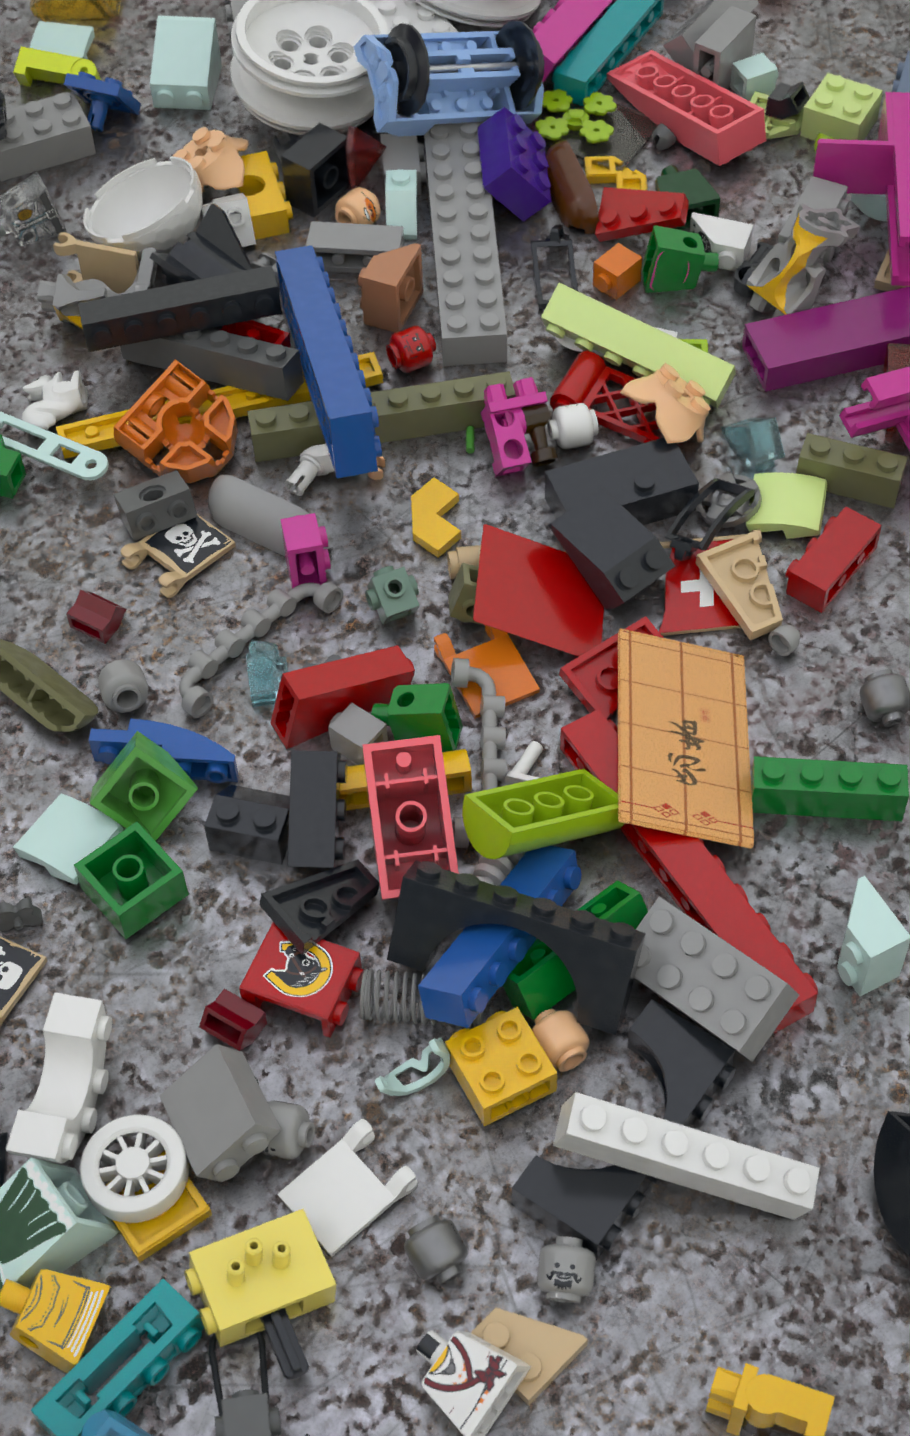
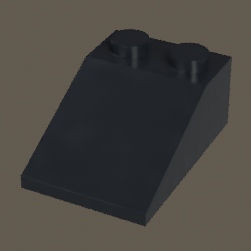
M603 488L548 524L607 612L625 603L676 566L656 536Z

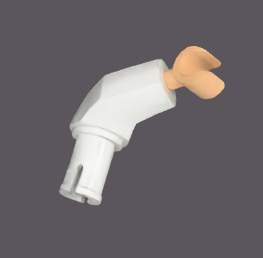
M326 444L311 446L300 454L299 466L284 483L286 488L290 490L297 481L300 482L293 490V494L302 496L316 476L326 475L334 471ZM383 456L377 457V466L385 467ZM378 468L377 472L367 473V475L373 480H380L383 478V470Z

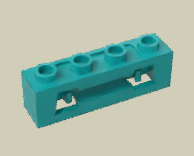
M162 1279L31 1409L39 1425L50 1436H81L84 1424L97 1412L107 1409L117 1412L123 1417L128 1415L137 1403L136 1397L149 1384L154 1386L159 1383L170 1369L169 1364L181 1352L186 1353L198 1343L202 1336L201 1331L204 1329L200 1312L166 1280ZM147 1331V1338L151 1341L96 1395L98 1401L92 1406L90 1404L91 1399L85 1393L87 1392L91 1396L143 1344L140 1338Z

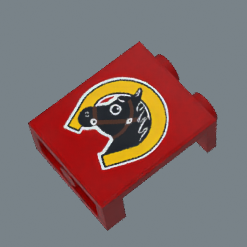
M273 922L239 987L241 998L260 1008L263 1000L321 1020L323 1035L331 1038L336 1025L342 1026L346 1020L349 1011L348 1000L352 992H358L361 988L364 969H362L360 952L322 939L305 954L301 955Z

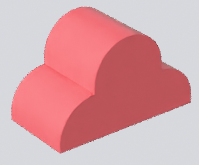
M440 735L363 744L371 827L382 901L399 899L403 876L416 860L420 862H434L442 869L459 874Z

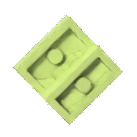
M796 473L754 474V480L759 487L762 501L757 513L746 521L749 533L756 529H760L761 532L783 530L787 539L818 536L821 534L828 485L826 479ZM755 495L750 498V506L754 501Z

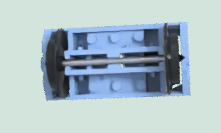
M512 20L504 24L500 31L419 33L413 25L400 23L392 28L389 34L363 35L354 46L357 61L367 69L374 94L373 119L377 133L386 132L398 137L425 135L435 124L485 122L504 106L512 114H518L525 124H530L542 113L544 94L542 84L544 76L543 51L533 31L525 22Z

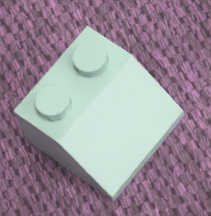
M865 876L857 881L837 965L838 973L847 986L852 985L857 994L862 996L900 976L910 944V934Z

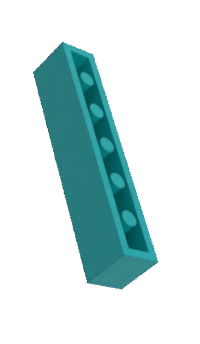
M617 0L614 4H611L603 17L595 22L590 32L582 37L577 47L568 53L563 63L554 69L552 74L554 91L558 89L564 90L567 96L572 97V103L584 107L583 99L590 97L594 92H598L608 80L606 73L619 67L662 16L664 0Z

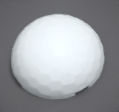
M170 156L171 161L158 163L153 158L133 165L114 176L96 192L95 197L97 200L90 210L88 208L85 209L83 223L91 239L96 244L136 251L138 261H141L143 249L151 247L156 248V253L169 254L178 242L183 244L188 239L186 235L197 226L203 203L201 183L191 164L185 159Z

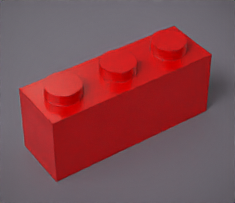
M845 506L837 517H830L823 529V533L818 539L814 537L810 540L800 560L794 559L785 574V577L788 578L786 594L822 613L875 551L882 525Z

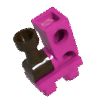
M532 377L520 379L513 384L516 395L514 398L507 399L504 385L501 383L489 385L484 390L485 407L481 411V416L485 423L486 434L490 441L494 458L492 466L495 477L523 471L531 463L533 467H540L558 460L556 448L548 446L545 425L550 418V411L546 404L548 401L546 392H538ZM525 434L530 435L535 448L531 454H529Z

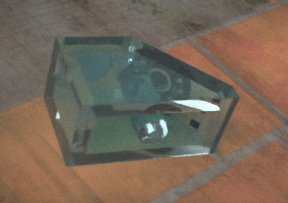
M776 417L749 418L721 427L722 434L742 466H754L755 471L774 467V460L785 457Z

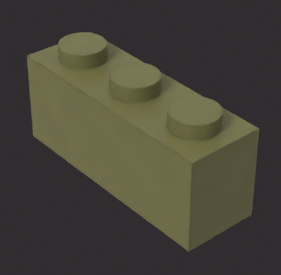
M807 433L799 455L796 474L826 479L828 493L894 509L908 457Z

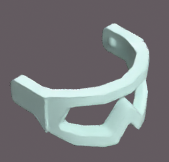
M434 1038L429 1041V1046L422 1051L420 1061L411 1058L386 1076L376 1078L375 1083L380 1092L390 1096H405L418 1092L433 1084L445 1074L450 1065L449 1056L451 1055L442 1038ZM434 1052V1054L440 1056L441 1061L427 1076L408 1085H403L396 1078L397 1075L411 1067L426 1072L429 1070L431 1053Z

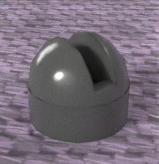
M662 123L651 134V142L654 146L657 145L659 150H667L677 141V137Z

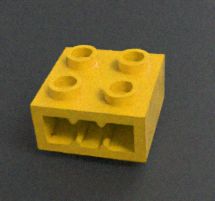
M518 1007L508 1012H496L485 1023L472 1029H461L455 1032L449 1040L445 1041V1046L451 1055L449 1056V1066L483 1126H487L557 1091V1071Z

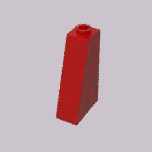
M396 645L282 673L270 723L286 749L295 747L328 732L332 718L338 712H343L351 703H354L368 713L372 711L375 703L389 704L395 687L398 685H411L415 673L413 663L409 658H406L400 647Z

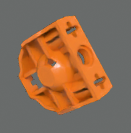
M176 359L114 425V438L117 444L158 476L177 470L185 483H193L217 475L233 457L238 433L235 415L229 400L222 394L219 397L216 396V393L210 389L204 380ZM206 400H209L213 404L201 415L200 406ZM157 415V419H156V422H155V421H154L153 419H151V418H153V417H155V416ZM184 416L192 417L191 424H180L178 418ZM209 441L223 451L220 460L214 461L213 457L203 450ZM165 446L169 452L160 461V466H156L152 459Z

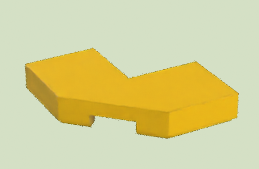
M615 156L584 157L585 175L590 184L616 183V188L647 190L646 175L638 170L632 171L625 167L623 161Z
M433 477L411 496L412 532L414 542L439 558L461 539V530L442 518L446 512L459 502V494Z

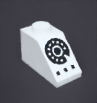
M693 212L691 215L690 232L698 233L701 236L705 252L718 253V268L736 271L748 257L751 248L753 224Z

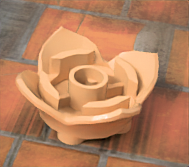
M202 127L196 130L192 140L183 149L175 152L173 156L185 159L191 164L199 177L202 193L205 192V185L216 190H228L243 186L245 167L238 152L245 151L248 148L249 142L243 138L230 137L219 130L209 131L206 127Z
M665 363L653 374L631 380L623 387L620 392L622 395L646 406L649 403H655V420L667 444L685 442L695 432L697 442L702 443L704 441V424L709 414L710 406L702 398L705 390L693 380L687 383L680 378L679 373L672 366Z

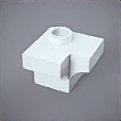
M243 193L215 198L213 202L202 205L201 212L203 218L212 203L225 211L242 247L256 244L247 197Z

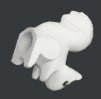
M79 370L73 373L71 381H63L62 373L57 372L53 379L49 375H44L23 387V391L30 394L27 398L28 401L38 402L32 403L24 410L22 420L42 429L48 430L55 425L56 421L87 409L88 389L82 382Z

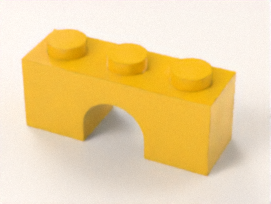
M267 151L240 156L244 162L245 172L243 186L237 187L239 194L243 193L247 197L255 240L290 233L288 220L293 219V212L290 201L284 202L286 200V192L283 182H277L279 180V172L276 162H270Z

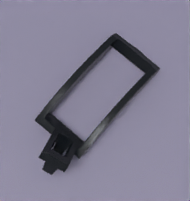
M563 225L553 226L550 235L545 240L531 241L534 282L539 310L545 309L549 300H543L537 247L567 246L572 289L578 291L572 239H569V234H564Z
M719 478L712 479L702 487L681 510L664 537L670 539V547L675 548L674 558L685 561L691 558L694 551L698 549L707 550L718 531L730 516L754 496L755 489ZM717 488L738 495L719 514L701 542L677 534L694 509Z

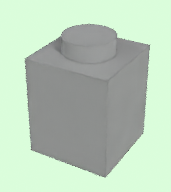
M351 703L343 712H338L332 718L328 727L331 748L340 752L357 765L364 764L363 744L388 742L387 724L354 703Z

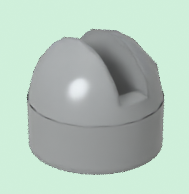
M784 624L773 630L769 634L768 640L775 652L782 656H788L799 646L800 633L793 625Z

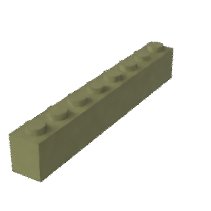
M510 371L370 392L372 406H376L379 419V427H375V434L379 436L381 443L463 431L466 430L467 426H473L474 429L483 428L485 423L482 420L481 411L485 407L484 390L487 386L501 383L504 385L507 399L516 397ZM312 401L247 411L255 462L300 456L304 450L311 446L325 444Z

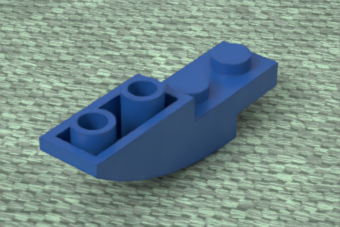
M130 718L128 730L91 728L88 741L94 761L111 764L138 731L166 750L192 780H207L213 783L238 782L239 775L235 755L218 743L188 729L151 720Z

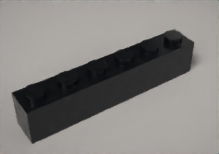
M272 265L78 303L88 352L282 314L279 289Z

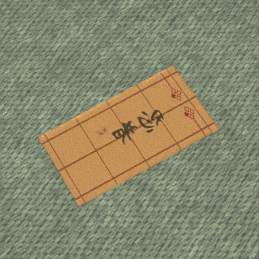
M619 629L618 822L752 849L754 846L743 655Z

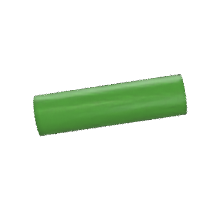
M473 426L466 427L467 453L474 452Z

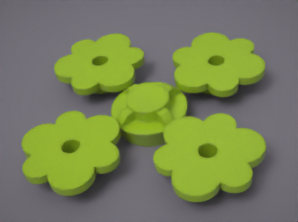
M558 89L553 92H544L542 107L547 108L549 112L565 113L563 118L555 119L549 116L545 120H539L535 123V128L542 137L550 140H559L562 135H567L569 130H580V135L585 137L587 142L599 143L608 141L609 136L614 133L613 126L605 124L603 120L591 121L587 114L603 116L607 112L615 111L616 103L613 102L612 96H604L600 92H594L590 97L583 99L584 110L570 109L572 97L567 96L564 90Z

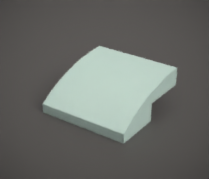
M39 21L29 48L88 60L87 52L95 37L94 29L90 26Z
M61 793L13 848L19 857L45 866L51 876L77 885L79 880L74 864L121 833L124 829L119 823L101 811Z

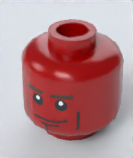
M412 326L393 333L389 344L386 345V353L390 364L394 369L398 368L404 373L430 365L433 360V352L436 351V343L432 334L426 333L419 326Z

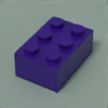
M504 106L477 127L483 188L524 222L551 202V183L548 179V162L544 148L546 144L543 137L537 131L533 132L518 114H512Z

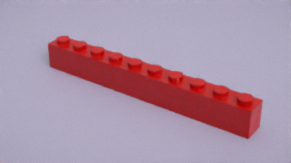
M597 709L561 727L560 750L575 770L584 768L618 794V728L611 719L607 720L601 711ZM625 823L620 828L683 913L788 983L799 994L794 1004L773 1032L774 1034L814 1012L818 996L815 981L808 973H803L794 962V957L789 947L783 942L779 943L775 938L765 916L762 913L755 912L748 903V897L744 889L739 884H734L726 874L722 861L718 856L710 854L704 846L703 839Z

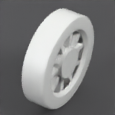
M128 1115L107 1123L88 1141L80 1161L81 1182L92 1205L104 1216L125 1223L147 1221L166 1212L183 1193L189 1176V1161L180 1136L168 1123L149 1115ZM137 1135L135 1146L127 1147L124 1138ZM147 1135L154 1137L156 1140L145 1149ZM118 1142L122 1151L117 1155L107 1149ZM165 1150L166 1155L159 1156ZM100 1160L113 1166L99 1168ZM165 1170V1173L162 1174L157 1171ZM111 1181L107 1186H105V1184L103 1183ZM151 1183L157 1184L151 1190L147 1186ZM125 1188L124 1196L119 1195L118 1193ZM142 1189L143 1194L134 1196L135 1191Z

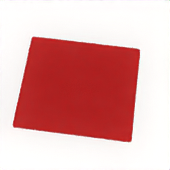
M484 524L473 620L578 657L602 643L604 607L569 555L564 551Z

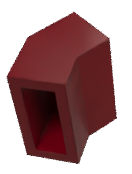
M80 590L75 604L66 615L71 628L106 644L119 629L126 608L93 592Z
M224 988L215 1001L205 1006L199 1028L236 1050L241 1051L255 1041L267 1025L265 1011Z

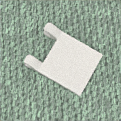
M364 1119L357 1121L337 1144L278 1193L279 1198L292 1213L304 1209L317 1241L331 1257L396 1201L415 1190L418 1185L415 1173L408 1166H403L384 1186L355 1154L357 1151L367 1147L375 1139L372 1126Z

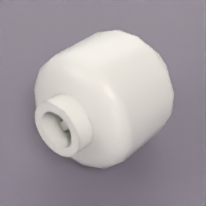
M584 403L556 407L552 420H548L547 423L548 435L550 440H556L562 449L590 445L594 436L598 435V420L594 409H589Z

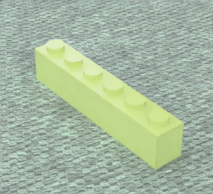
M558 283L541 316L546 326L545 330L551 335L563 339L564 335L576 340L574 344L580 349L591 352L593 349L603 353V358L613 365L621 366L624 363L632 367V372L639 377L653 374L665 363L672 366L679 373L680 378L687 383L690 380L698 383L705 390L702 398L708 405L716 408L719 407L736 374L735 365L561 283Z

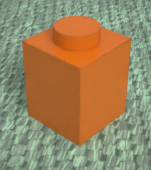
M617 243L594 261L593 286L613 299H619L641 281L642 257Z

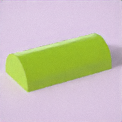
M584 768L465 794L462 808L463 823L469 841L480 855L492 860L617 830L625 824L618 822V794Z

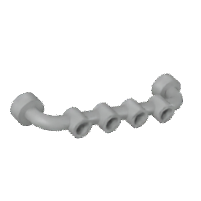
M325 582L322 585L318 583H304L294 587L287 593L279 588L274 589L267 598V605L269 607L265 611L259 613L255 609L247 610L241 618L242 629L235 634L228 629L222 630L215 638L214 644L217 648L208 655L202 650H197L190 656L188 666L191 669L181 678L179 684L180 695L183 698L182 708L194 718L204 716L213 704V695L201 686H194L200 679H209L214 676L218 670V665L228 657H238L248 641L255 636H264L269 631L271 623L280 616L287 617L292 614L296 608V603L301 599L314 597L313 602L318 608L326 613H331L341 604L343 590L332 582Z
M453 658L451 687L467 688L468 681L475 682L481 687L480 716H482L480 746L482 748V791L497 788V781L504 782L506 776V759H497V749H504L506 740L505 727H497V718L504 717L505 696H496L493 679L483 670L469 666V659ZM453 817L452 827L455 848L467 849L469 839L465 831L463 818Z

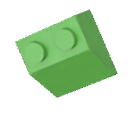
M137 731L92 787L90 804L125 828L138 822L156 841L197 791L198 786L166 750Z

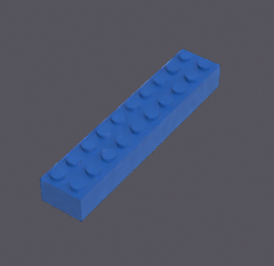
M312 245L275 251L282 309L295 349L299 350L302 372L336 478L377 472V457L382 456L380 438L375 434V427H379L376 406H372L369 387L366 388L364 373L359 368L357 353H353L352 340L350 335L347 336L346 323L341 318L339 303H336L333 287H330L327 271L324 270L322 256L316 257Z

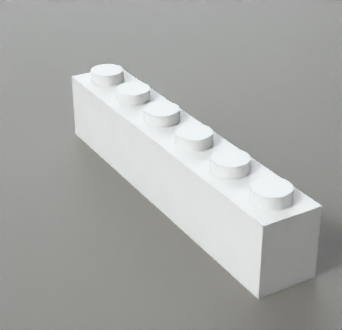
M577 1092L561 1107L553 1143L555 1147L792 1220L813 1210L819 1167Z

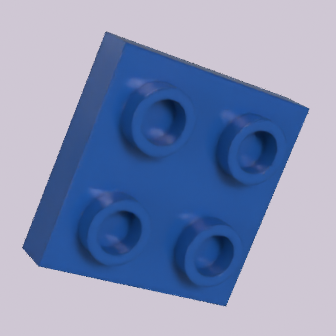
M79 72L78 75L66 74L64 85L85 103L91 104L87 120L92 130L96 131L97 128V131L103 132L108 108L139 115L141 103L133 97V92L122 87V82L112 78H105V81L96 80L95 76L86 72Z

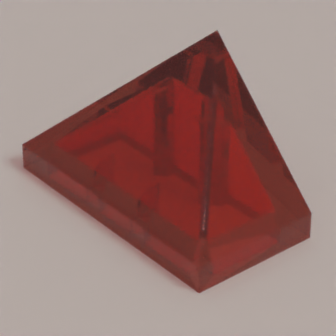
M355 126L348 127L346 146L351 189L360 186L387 148V146Z

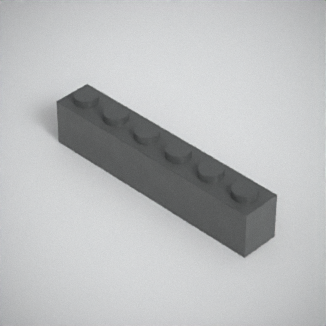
M212 328L120 346L123 359L166 370L176 359L201 379L286 401L304 383L299 350Z

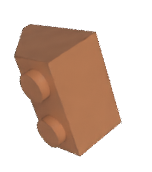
M414 243L375 255L367 267L361 269L358 285L361 287L362 292L360 309L363 310L364 324L395 333L401 331L423 293L421 244Z

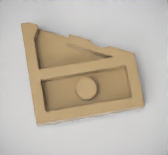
M497 1307L470 1332L531 1366L515 1391L528 1406L588 1345V1339L582 1334Z

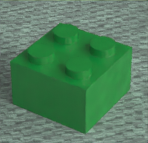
M135 822L74 864L81 889L125 939L189 895L183 870L138 822Z

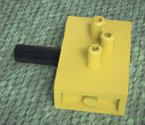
M304 1209L190 1251V1269L185 1270L184 1274L192 1296L199 1294L205 1307L200 1309L199 1312L207 1335L215 1333L220 1347L265 1330L284 1377L287 1380H295L307 1373L309 1365L290 1320L335 1302L336 1282Z

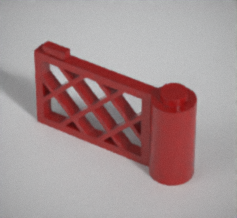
M582 351L579 353L550 398V406L553 411L556 407L575 403H584L591 409L595 404L606 402L610 411L604 413L595 411L599 425L641 443L660 439L652 432V430L659 429L656 420L647 422L644 415L646 412L656 410L655 403H649L647 406L645 404L639 405L638 402L620 393L622 390L609 392L606 386L608 380H611L624 387L631 380L637 378L606 366L604 360L594 352ZM628 398L632 407L617 409L614 400ZM636 415L640 424L631 426L624 423L622 418Z

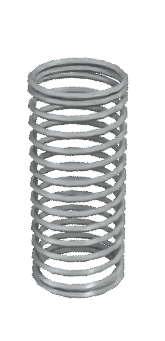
M372 968L364 970L360 992V1017L362 1020H372L376 1014L377 1020L381 1021L385 1014L387 1022H390L394 1015V1019L398 1023L403 1015L405 1023L410 1021L411 1016L414 1024L419 1022L420 1016L423 1025L428 1023L429 1019L425 1018L421 997L417 1016L415 1015L416 972L412 977L411 1001L407 1016V971L403 976L402 1001L399 1015H397L399 972H395L393 1000L390 1015H388L390 971H386L384 1000L381 1014H379L381 970L379 969L376 973L373 1010L374 971ZM425 973L422 974L421 981L425 978ZM484 1011L478 1014L468 1027L469 1029L483 1023ZM430 1019L433 1026L437 1024L436 1020ZM439 1021L442 1027L446 1024L445 1022Z

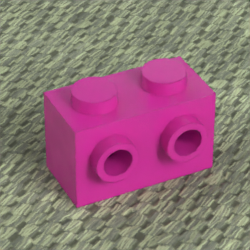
M315 513L280 519L286 564L292 589L304 583H318L322 585L327 582L326 570L331 569L328 549H323L328 547L325 526L318 527Z

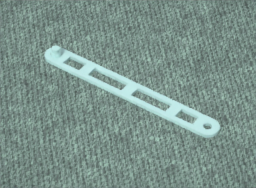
M0 411V429L4 424H7L45 440L36 450L2 436L6 448L18 451L20 454L83 480H95L107 472L109 462L103 453ZM60 446L79 454L71 464L53 457ZM90 463H97L94 468H87Z

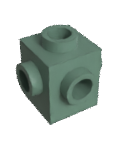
M387 566L373 573L374 577L370 579L365 596L372 611L377 610L382 625L416 613L420 606L416 595H419V589L414 576H408L405 567L394 570L393 566Z

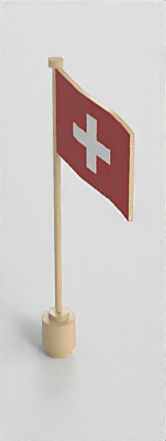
M756 529V530L758 531L759 538H760V542H759V543H761V542H762L761 530H760V529ZM746 534L714 537L707 550ZM697 538L693 540L701 542L703 538ZM671 541L660 542L664 549L672 548L670 558L676 565L666 572L665 613L659 630L661 635L741 628L696 564L697 554L707 550L698 549L693 552L689 560L680 561L674 558L675 548L670 547ZM481 545L456 547L455 551L447 552L450 579L456 578L462 563L479 567Z

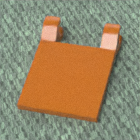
M485 625V631L491 641L456 654L448 634L442 633L434 637V652L443 662L450 676L453 658L469 659V666L479 668L490 675L495 683L496 696H505V707L540 693L539 686L507 632ZM468 681L467 688L457 687L474 719L481 717V687L472 681Z

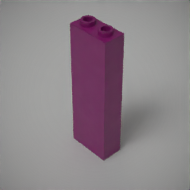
M910 286L745 324L742 349L764 391L776 390L910 358Z

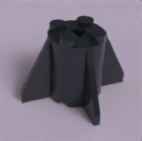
M214 203L210 205L198 229L186 235L190 240L184 245L178 242L169 254L152 252L149 257L162 267L161 273L166 276V279H162V283L165 286L253 269L225 211Z

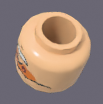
M354 188L336 203L335 217L337 223L373 225L380 218L379 200L374 193L365 188Z

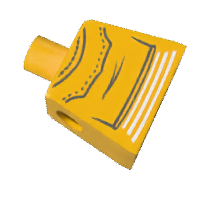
M41 1269L38 1272L30 1288L6 1279L0 1290V1306L18 1314L9 1335L61 1371L68 1373L80 1360L111 1286L47 1269Z

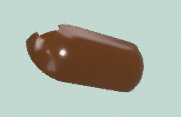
M559 141L552 145L545 153L548 162V179L551 183V202L561 222L567 228L571 225L576 228L585 229V234H595L596 225L599 222V214L593 190L568 141Z

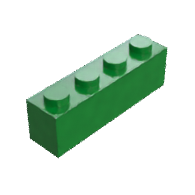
M754 756L750 778V813L886 821L903 820L909 799L908 765Z
M618 880L577 909L588 911L594 914L596 918L612 923L621 922L629 924L635 930L648 913L641 893ZM539 939L534 941L523 960L518 962L503 985L511 1005L514 1008L518 1007L520 1012L532 1020H535L542 1012L551 1009L571 992L576 991L573 979L564 963L551 948Z

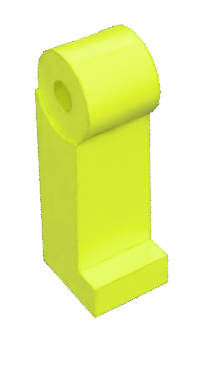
M22 46L20 47L13 71L19 84L31 87L33 79L64 84L67 73L78 75L79 72H86L95 76L96 80H101L95 64L90 60Z

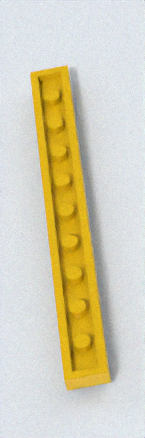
M370 352L357 355L359 368L364 373L366 387L383 383V373L375 353ZM305 378L304 383L288 401L231 386L213 389L216 396L219 397L222 394L229 400L235 418L247 416V411L290 405L311 400ZM206 400L199 408L200 414L203 415L213 403ZM128 410L56 426L57 434L97 451L120 446L114 438V425ZM156 415L155 417L151 418V419H153L155 422H156V419H157V415ZM184 416L178 418L180 424H191L192 417ZM61 447L64 459L79 455L76 452Z

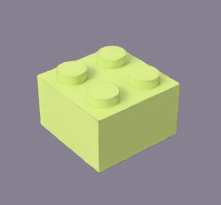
M827 73L804 106L800 136L815 141L820 132L834 139L864 140L878 120L883 90L843 78L839 75Z

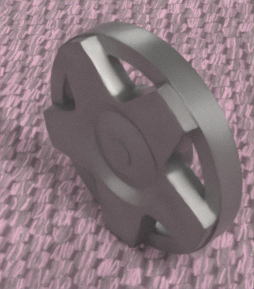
M732 473L720 475L719 479L755 489V497L751 506L746 501L733 513L735 517L729 518L721 528L743 524L751 519L760 508L762 498L759 487L755 480L746 476L733 475ZM717 488L697 506L700 517L704 522L712 525L725 507L738 495ZM704 505L710 506L707 513L704 511Z

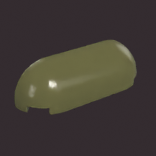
M0 639V691L38 722L52 731L72 732L87 726L96 717L99 710L90 698L33 653L16 644Z

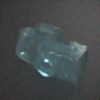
M252 640L248 646L249 653L246 654L252 707L275 704L282 673L288 672L286 657L279 656L277 644ZM283 664L284 671H277L276 665Z

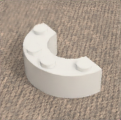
M54 992L43 1028L45 1059L40 1084L29 1108L25 1111L18 1110L6 1147L8 1153L50 1162L65 1163L73 1159L85 1134L94 1131L97 1121V1109L95 1108L98 1094H104L108 1084L109 1073L108 1070L103 1068L106 1041L112 1029V1017L106 1016L102 1000Z

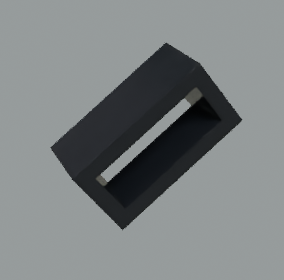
M800 82L793 86L780 83L768 97L765 115L783 120L798 114L810 99L804 83Z

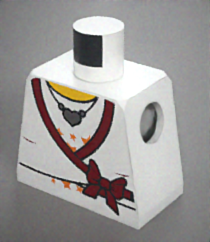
M431 1330L421 1339L416 1349L419 1355L432 1364L422 1380V1387L464 1436H486L531 1368L526 1362L474 1334L463 1331H456L447 1342L435 1331Z

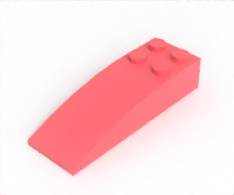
M653 50L606 73L607 79L655 126H658L660 123L664 124L677 137V142L718 166L729 163L732 159L753 150L754 147L766 141L763 108Z

